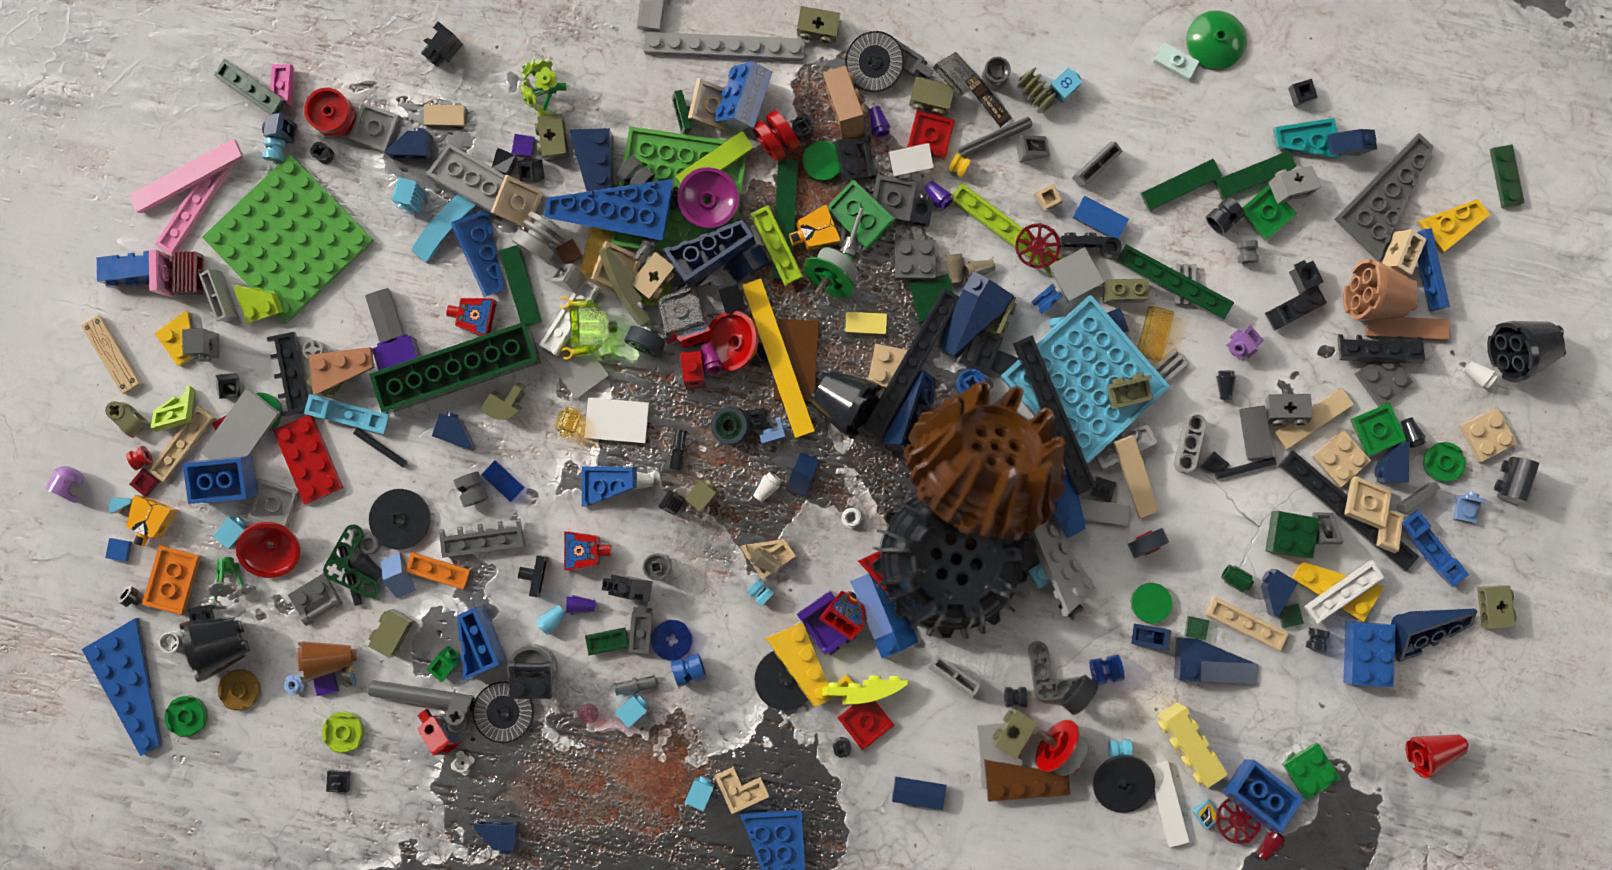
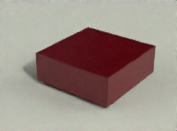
M142 468L129 485L144 497H148L160 480Z

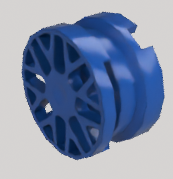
M1051 284L1031 301L1034 306L1037 305L1038 311L1041 314L1063 296L1061 292L1055 290L1054 284Z
M968 369L963 371L958 377L956 388L961 394L976 383L986 382V379L980 371Z

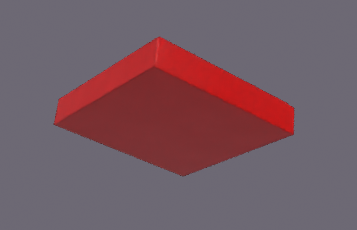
M916 110L907 148L929 143L931 156L945 160L955 120Z
M876 700L853 704L837 717L862 751L895 726Z

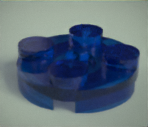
M670 619L660 623L654 629L651 643L653 651L659 657L668 661L681 659L690 651L693 637L690 629L684 622ZM674 634L678 642L673 643L671 646L666 639Z

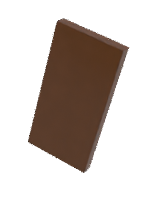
M779 319L778 328L804 402H810V396L815 391L819 321ZM775 381L774 400H782Z

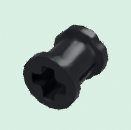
M316 142L312 145L310 153L313 158H316L322 164H329L333 161L334 152L330 147L322 142Z
M845 737L836 738L833 742L834 754L839 758L849 756L851 753L850 741ZM845 743L847 750L839 752L838 744L843 745Z

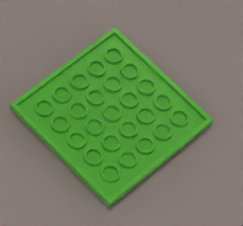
M629 126L624 162L629 157L635 156L642 162V167H648L655 173V178L652 182L674 179L673 187L677 186L679 188L680 182L676 175L727 141ZM747 154L722 170L732 178L738 189L739 203L733 217L720 227L707 229L690 223L683 216L679 207L669 210L664 240H658L655 244L657 247L651 252L666 254L663 250L664 248L677 246L683 241L693 240L702 234L712 233L721 227L737 222ZM620 181V187L630 185V183ZM709 198L703 200L705 204L711 203ZM612 231L611 243L619 247L638 250L642 244V238L645 237Z
M291 154L202 236L250 288L277 292L283 312L276 315L286 324L374 242L373 238Z

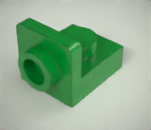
M447 646L438 653L426 670L442 683L461 662V655L450 646Z

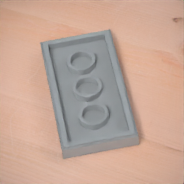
M447 143L426 174L427 178L491 213L505 177L501 172Z
M246 388L201 453L208 459L251 455L278 418L280 412L250 388Z

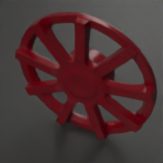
M1036 223L1028 225L1021 230L1015 242V250L1018 258L1026 266L1041 269L1050 266L1056 261L1060 254L1061 242L1054 229L1048 225ZM1038 227L1036 238L1029 229ZM1042 228L1050 231L1044 238H1041ZM1025 232H1027V234L1031 238V241L1023 240L1020 238ZM1053 234L1056 243H1046V240ZM1019 243L1027 244L1029 248L1020 252ZM1057 246L1056 254L1054 255L1048 251L1047 247ZM1031 251L1032 256L1029 262H1027L1021 255ZM1043 253L1049 255L1052 260L1045 264ZM1036 255H1039L1041 265L1032 264Z
M1229 798L1224 800L1216 813V824L1220 834L1234 844L1251 842L1260 832L1261 824L1257 820L1256 826L1248 823L1247 820L1252 819V816H1246V812L1244 810L1240 811L1239 806L1236 804L1235 812H1233L1226 805L1231 800ZM1222 808H1225L1230 813L1229 817H1220ZM1219 820L1229 821L1230 825L1222 830ZM1245 826L1254 830L1251 836L1248 835ZM1235 828L1234 837L1231 839L1226 833ZM1240 829L1245 836L1244 840H1238Z

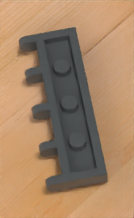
M521 518L516 519V527L504 529L503 521H498V530L484 531L483 524H478V532L464 534L463 527L461 526L457 527L458 535L447 537L445 536V530L439 529L442 558L525 547Z

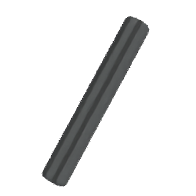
M1030 117L1018 120L959 147L958 153L961 154L962 158L970 156L1031 128L1033 125Z

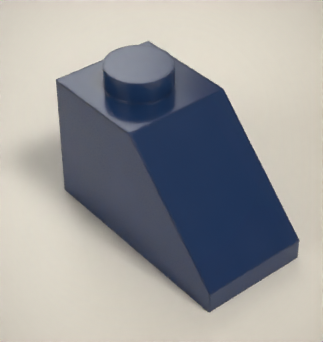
M283 113L268 115L262 125L263 136L285 140L286 143L294 144L297 124Z
M414 128V131H406L386 150V154L391 159L431 160L432 135L423 128Z
M1356 129L1327 135L1330 155L1359 156L1377 150L1375 129Z
M448 411L446 415L440 413L432 437L475 450L476 446L464 421L458 419L459 415Z
M1410 442L1396 444L1377 462L1374 470L1377 482L1409 483Z
M1271 569L1264 574L1261 589L1268 614L1273 617H1279L1298 581L1278 569Z
M477 821L474 824V830L492 850L499 851L500 854H511L512 851L517 849L519 822Z

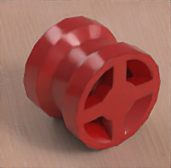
M140 446L136 451L126 453L129 465L136 471L141 469L143 465L153 463L151 453L145 446Z

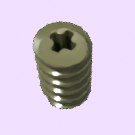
M1035 67L1018 80L1020 81L1018 88H1024L1022 92L1024 95L1029 94L1028 101L1034 100L1032 104L1034 108L1040 106L1037 113L1041 114L1051 108L1058 100H1053L1056 93L1048 94L1051 86L1043 87L1047 82L1046 80L1039 82L1042 75H1034L1037 69Z

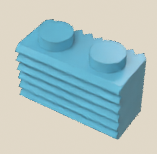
M398 177L391 201L396 203V207L402 209V212L414 215V212L421 213L420 209H422L427 192L416 181Z

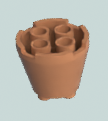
M1372 259L1361 260L1351 270L1354 274L1349 286L1345 285L1343 305L1345 312L1349 313L1353 319L1368 321L1403 318L1411 310L1417 308L1416 280Z

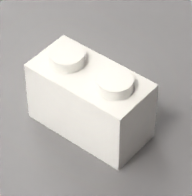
M929 143L889 151L893 175H898L899 179L910 177V173L918 171V175L930 173V168H934Z

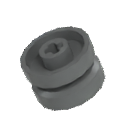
M538 644L527 645L514 652L509 661H517V663H545V661H552V680L556 675V658L552 651L545 646ZM508 662L507 672H508V677H509V670H508L509 662ZM517 671V677H545V673L539 671Z

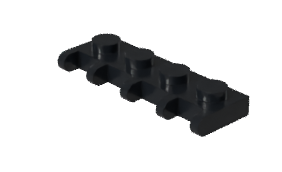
M296 332L267 337V342L274 341L277 352L270 355L271 360L278 359L280 373L275 374L274 379L282 378L284 393L278 394V399H286L288 410L281 412V416L285 417L304 413L308 392Z
M1338 334L1337 336L1339 360L1414 364H1423L1425 361L1422 337H1417L1416 342H1404L1403 336H1398L1397 341H1383V336H1377L1376 340H1362V335H1356V340L1344 339L1343 334Z

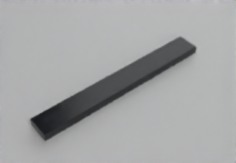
M946 288L941 290L864 424V429L879 438L882 437L951 317L959 296Z
M1033 335L1012 343L1040 410L1049 408L1054 413L1055 420L1052 439L1056 437L1064 439L1063 465L1076 495L1097 487Z
M1290 451L1278 465L1401 570L1407 572L1419 557L1401 540L1399 551L1396 553L1376 546L1379 529L1344 515L1348 496L1295 451Z

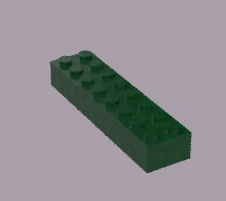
M522 322L370 373L369 375L381 413L391 414L542 362L530 325Z

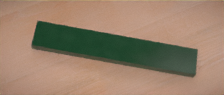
M782 159L778 162L775 220L793 255L794 246L790 241L789 234L794 233L798 160ZM772 261V279L782 280Z
M1127 244L1116 260L1117 264L1223 321L1234 304L1232 300Z

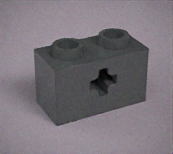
M203 328L182 329L183 354L189 355L191 359H199L202 362L212 361V358H219V333Z
M1268 394L1266 399L1268 424L1284 426L1286 423H1294L1295 426H1304L1312 419L1311 394Z

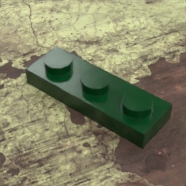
M1513 144L1491 148L1490 155L1501 208L1525 203Z

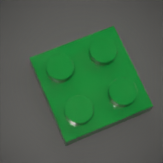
M1270 185L1265 187L1242 207L1245 212L1244 218L1264 241L1297 214L1288 202L1277 204Z
M1390 403L1350 419L1367 456L1406 441Z
M1317 742L1282 763V766L1304 800H1308L1341 779Z

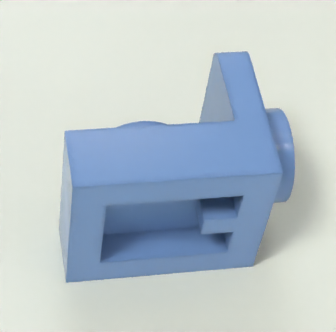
M780 417L776 418L779 430L775 431V428L764 430L763 435H760L762 445L786 438L784 433H787L788 429L785 421L781 422Z
M1466 492V495H1458L1453 519L1477 523L1480 503H1485L1486 499L1479 498V494L1473 492Z

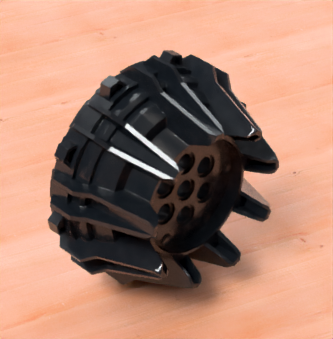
M912 488L910 491L914 497L906 502L902 498L897 499L896 501L900 509L897 512H886L883 517L887 524L886 530H876L877 533L882 534L880 546H872L873 550L880 551L879 558L872 562V571L882 575L883 580L876 583V586H884L889 595L883 600L884 603L887 604L894 601L893 613L899 619L910 616L912 618L910 628L914 630L919 623L927 626L926 635L930 637L936 628L941 638H951L955 630H960L962 637L969 639L968 630L977 627L980 634H986L985 621L996 625L1001 621L999 611L1002 608L1013 613L1016 611L1010 605V600L1014 594L1021 598L1025 597L1021 591L1016 589V586L1027 581L1028 573L1021 566L1022 563L1031 562L1034 559L1023 558L1022 548L1025 544H1032V541L1012 540L1010 537H1004L1003 539L978 536L975 533H969L968 535L962 533L955 525L939 517L929 505L921 502L916 496L918 490ZM948 533H952L955 537L954 543L948 545L945 541ZM969 538L973 539L975 543L974 548L968 550L965 546V542ZM934 548L940 551V557L937 560L931 558V551ZM955 553L960 556V562L957 565L951 562V556ZM975 558L980 561V567L977 570H973L971 567V562ZM941 568L946 571V577L943 580H939L936 576L937 571ZM961 573L966 576V582L963 585L957 583V576Z

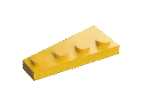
M1301 561L1291 578L1320 596L1348 575ZM1375 584L1340 609L1357 620L1364 622L1384 587Z
M803 622L764 638L814 707L834 699L833 696H822V688L828 687V682Z

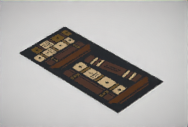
M974 73L964 81L1000 128L1012 118L977 73Z

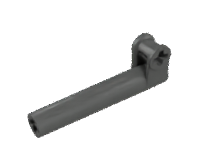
M377 680L371 681L368 691L371 697L447 710L445 719L448 724V730L452 734H460L465 731L474 704V695Z

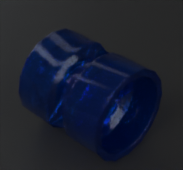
M1118 654L1106 656L1105 660L1102 658L1089 660L1092 680L1098 686L1107 684L1108 680L1112 683L1124 681V668ZM1103 667L1106 668L1107 674H1104Z

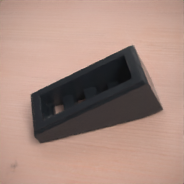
M668 490L658 506L662 510L676 515L685 499L675 491Z

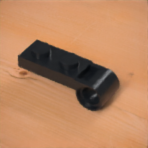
M1068 232L1060 237L1061 247L1100 248V254L1107 259L1115 257L1122 248L1118 238L1097 236V233H1085L1084 236H1076V233ZM1106 244H1112L1115 247V252H1109Z
M1317 285L1267 311L1265 315L1275 331L1327 304Z

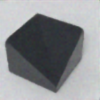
M1312 79L1292 84L1288 88L1294 107L1318 98Z
M497 148L492 168L511 176L518 158L510 152Z
M525 158L517 161L520 181L538 182L545 178L542 159Z
M237 373L215 375L219 399L241 396Z

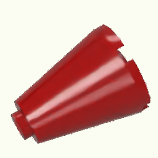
M1459 734L1415 736L1406 742L1405 752L1408 762L1412 761L1415 768H1412L1414 772L1420 777L1428 778L1464 756L1468 752L1469 745L1467 740Z

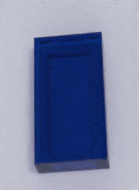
M494 460L481 474L510 502H513L526 488L497 460Z

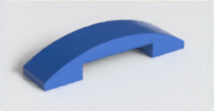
M1416 510L1401 522L1421 555L1451 587L1456 586L1469 575L1457 558H1453L1430 529L1431 525L1419 510Z

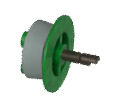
M825 247L820 250L817 257H811L805 261L804 271L809 280L817 286L813 293L815 302L819 300L823 292L838 298H847L854 292L852 281L857 277L858 271L850 255L843 254L830 247Z

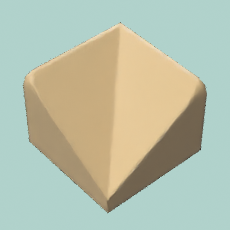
M1054 183L1034 194V197L1044 211L1063 202Z

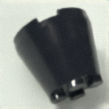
M1507 321L1497 324L1493 334L1488 336L1487 341L1490 362L1492 365L1497 366L1502 373V378L1509 382L1517 383L1528 380L1566 355L1563 336L1564 329L1560 325H1555L1548 321Z
M830 371L828 374L824 372L819 378L818 383L820 385L817 391L812 393L809 401L843 435L853 439L859 433L857 429L866 423L880 398L877 396V391H880L882 387L872 380L837 371Z
M234 617L191 620L179 624L180 630L184 629L185 633L181 637L189 667L197 672L194 677L198 683L208 680L245 658L247 656L246 653L250 652L248 641L242 639L241 633L244 632L241 620H236Z

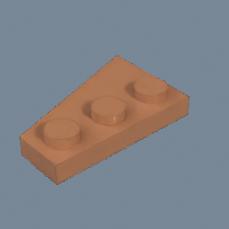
M366 347L309 355L313 396H317L330 388L340 385L344 381L374 369L372 348Z

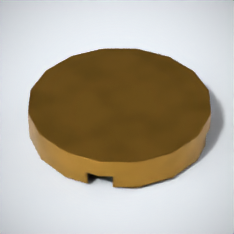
M245 669L233 670L227 673L218 685L219 699L222 700L226 708L234 711L245 710L253 706L261 693L258 678L252 672Z

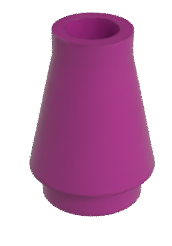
M704 344L701 347L703 370L708 375L721 372L723 363L716 353L713 344Z

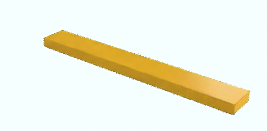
M761 279L746 283L742 287L794 436L798 438L815 432Z

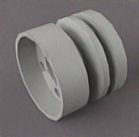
M530 211L528 217L535 222L531 223L524 220L523 223L529 228V231L526 232L518 229L511 240L534 257L548 264L554 255V251L549 247V244L552 243L560 246L561 243L554 237L556 235L564 239L566 234L547 217Z

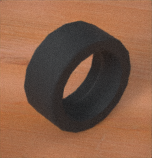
M1087 675L1081 676L1065 693L1061 700V706L1072 715H1077L1093 699L1099 688L1098 684Z

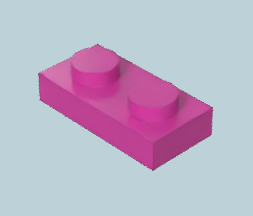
M272 64L270 90L287 101L284 106H291L294 66L291 64Z

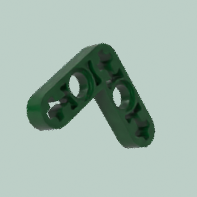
M351 524L345 528L323 567V574L326 578L366 598H373L380 590L378 582L346 566L363 535L361 527ZM357 529L359 537H353L351 543L355 544L353 547L348 543L341 542L343 539L348 540L350 536L347 533L348 530L353 531ZM345 546L349 549V555L341 558L337 555V549ZM336 565V570L341 573L342 569L347 570L343 574L341 581L337 580L340 575L333 573L331 576L328 574V566ZM348 574H355L358 578L357 583L348 585L345 582L346 576ZM361 578L365 579L363 584L367 586L371 583L374 584L376 592L367 594V589L362 586L360 590H357L356 588L360 584Z

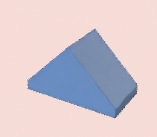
M401 553L381 560L383 581L395 598L416 590L410 574L405 572L406 564Z

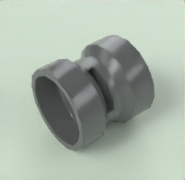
M1257 240L1237 242V249L1240 251L1238 263L1249 264L1259 262V255L1256 253L1258 248Z

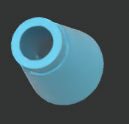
M557 605L538 618L539 621L536 624L548 635L550 632L553 633L567 613Z

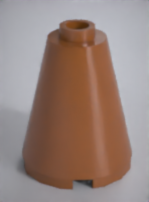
M308 641L298 642V645L301 647L297 648L299 671H303L304 676L300 677L302 683L353 666V661H357L356 649H352L351 645Z

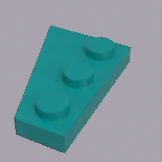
M1335 118L1273 128L1277 149L1336 159L1341 158V155H1330L1327 135L1337 133Z

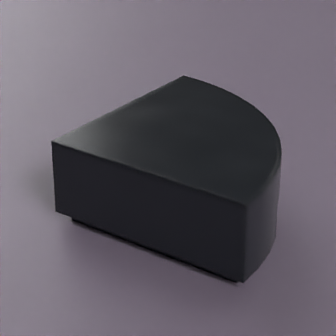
M1213 451L1200 467L1206 471L1215 472L1227 468L1230 464Z

